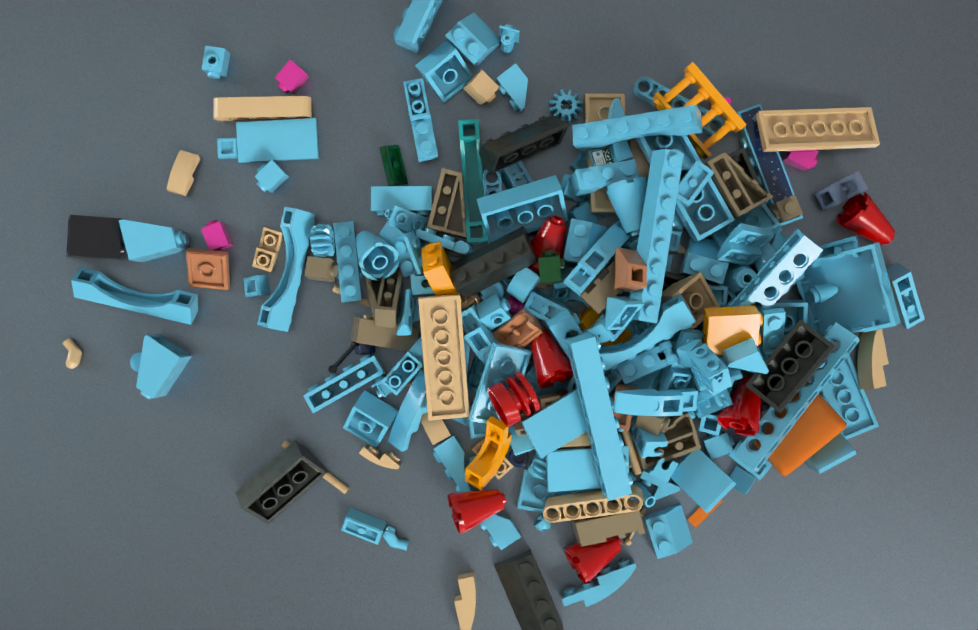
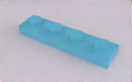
M354 222L333 223L341 302L362 301Z

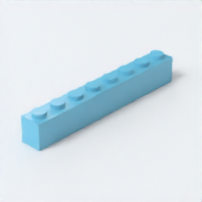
M668 149L652 151L637 245V253L647 266V287L634 293L630 292L629 298L642 300L644 303L632 320L657 323L684 157V153Z
M589 332L565 339L602 494L608 501L632 494L631 486L633 481L630 474H627L626 467H628V461L622 453L624 443L621 436H618L619 422L613 414L614 401L612 397H609L608 393L610 384L607 377L604 376L605 363L598 351L601 349L600 342L597 337Z

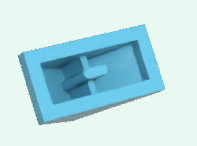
M625 296L607 297L606 330H624L644 305L643 301Z
M753 337L723 351L728 367L763 374L769 372Z

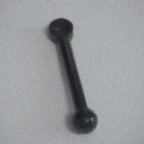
M352 341L350 348L334 365L329 366V372L335 373L339 364L355 346H359V343Z

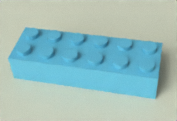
M659 135L634 138L649 165L651 163L652 151L668 149L684 153L680 181L696 160L702 163L687 135ZM711 178L689 207L678 200L676 201L675 211L694 243L735 221Z

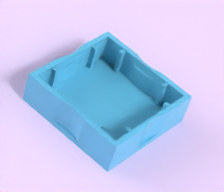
M879 242L818 257L816 261L812 262L805 269V277L797 283L799 293L803 301L806 302L805 291L810 286L834 283L838 288L837 294L821 304L810 305L808 303L807 324L823 337H825V330L836 322L851 333L893 327L900 323Z

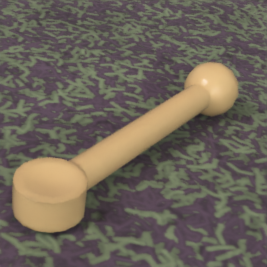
M644 507L640 510L641 519L646 512ZM630 532L628 538H625V545H631V539L635 532Z

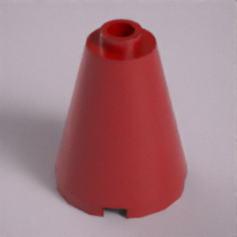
M864 192V195L859 193L850 198L842 207L845 210L843 214H838L837 216L838 225L875 243L879 242L880 245L889 244L895 237V229L866 192Z
M556 215L548 217L531 241L537 258L539 253L548 249L560 252V258H562L567 226L563 218ZM539 261L528 268L540 273Z
M542 329L543 333L531 341L530 345L537 384L540 388H549L554 386V382L560 381V383H563L574 375L570 359L550 332Z
M752 376L742 378L730 397L733 405L723 408L717 419V422L723 428L728 430V427L735 429L734 433L744 436H754L755 433H758L760 425L761 398L745 386Z
M498 489L457 492L447 495L449 508L452 509L453 513L452 519L460 534L467 532L502 511L504 505L507 504L504 493H500Z
M618 535L607 538V542L583 547L577 543L565 548L564 552L572 569L575 568L578 578L582 583L587 584L621 551L620 546L622 542Z

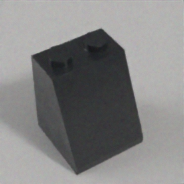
M69 215L66 257L120 259V255H124L125 248L124 243H121L122 232L119 220H122V218Z

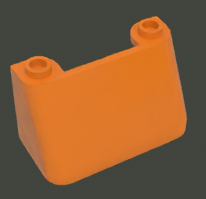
M799 392L796 394L795 398L791 400L792 402L797 401L799 399ZM819 393L769 456L768 461L781 476H787L842 432L847 423ZM786 409L781 413L777 412L778 418L785 417ZM772 424L765 427L766 435L773 432L774 427ZM757 440L753 442L756 445V447L760 449V441Z

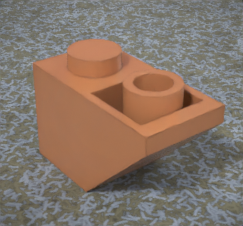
M617 247L615 253V290L634 293L646 288L647 266L635 250Z

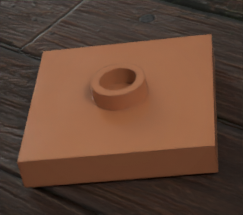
M193 248L186 250L188 284L190 287L229 290L228 252Z

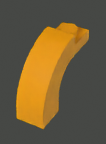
M493 416L487 420L486 437L483 446L474 460L466 467L465 481L481 491L498 471L511 442L512 434L508 432V427L503 421Z

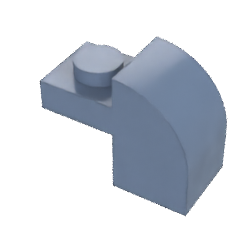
M857 171L814 194L825 211L864 192L868 187L860 172Z

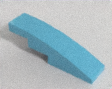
M424 368L420 369L400 406L388 442L401 452L408 449L412 433L418 431L422 414L428 412Z

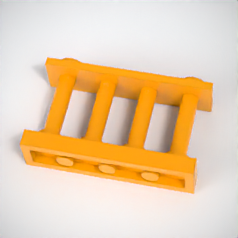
M692 62L683 71L685 73L684 79L663 97L657 92L652 99L654 100V106L659 111L672 109L668 102L689 84H694L698 88V94L684 106L697 105L703 99H707L712 106L711 110L701 117L702 127L716 115H721L725 120V125L704 143L695 134L687 135L699 158L703 157L705 160L712 155L708 151L710 147L729 131L739 132L746 126V123L695 63Z

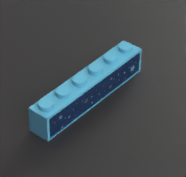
M760 103L737 112L746 123V126L739 131L741 135L740 144L747 151L749 160L760 183L759 186L766 193L769 192L773 196L764 202L771 211L769 205L795 194L779 152H763L755 115L758 111H763ZM801 214L780 224L781 226H783L785 224L802 219L803 216Z

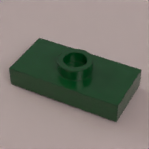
M399 145L380 147L388 186L408 184Z

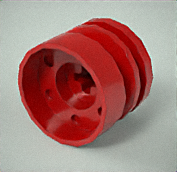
M521 372L515 373L514 379L512 377L506 378L508 388L501 382L487 388L489 398L497 414L507 427L521 421L520 410L527 417L531 415V411L534 413L540 411L537 395L532 385Z

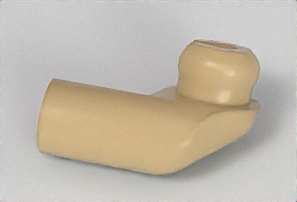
M68 338L62 343L69 351L65 364L68 368L73 369L79 365L82 351L71 338Z

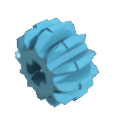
M562 89L560 90L561 96L557 93L553 94L555 100H550L549 104L554 107H551L549 112L555 113L554 116L561 117L563 121L564 118H567L568 124H571L572 118L578 120L579 116L577 113H582L583 109L578 106H581L583 101H576L579 97L578 93L571 96L572 90L569 89L568 94L565 95V91ZM563 104H570V110H568L567 108L563 110Z
M317 224L312 226L310 246L312 247L313 255L320 258L333 256L336 248L334 230L331 225Z
M535 451L528 466V473L543 480L547 478L546 456L541 459Z

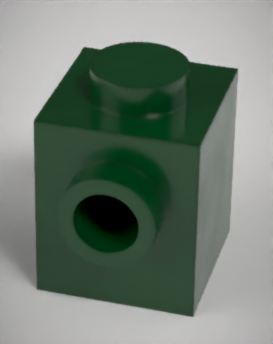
M554 249L543 250L538 255L540 283L562 281L561 271L565 270L564 258H560V252H555Z

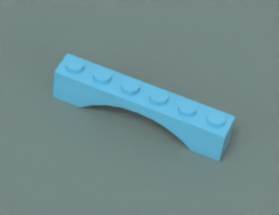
M696 105L572 125L573 146L582 152L601 149L615 142L638 137L659 135L683 136L702 133L701 111Z
M284 207L280 228L286 246L285 267L277 288L269 299L261 305L257 325L288 332L292 321L293 308L296 304L298 287L301 283V274L305 265L307 249L310 245V231L312 226H314L316 214Z
M80 267L71 280L75 298L189 325L192 324L198 313V294L181 290L164 294L143 293L114 282L100 271Z
M682 294L663 303L659 311L657 323H652L635 338L620 344L601 346V349L598 351L605 363L603 372L615 369L619 363L625 360H632L637 356V353L643 350L652 349L657 342L670 339L679 330L690 328L696 321Z
M453 434L434 447L433 450L435 452L433 456L438 463L442 462L446 467L444 472L450 480L454 479L457 486L455 488L457 492L474 491L471 485L465 481V449L456 435ZM498 512L480 523L483 530L487 529L490 533L489 539L494 547L498 546L500 550H503L521 537V532L508 515Z

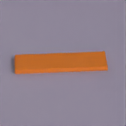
M720 500L708 513L699 507L687 520L696 528L723 501Z

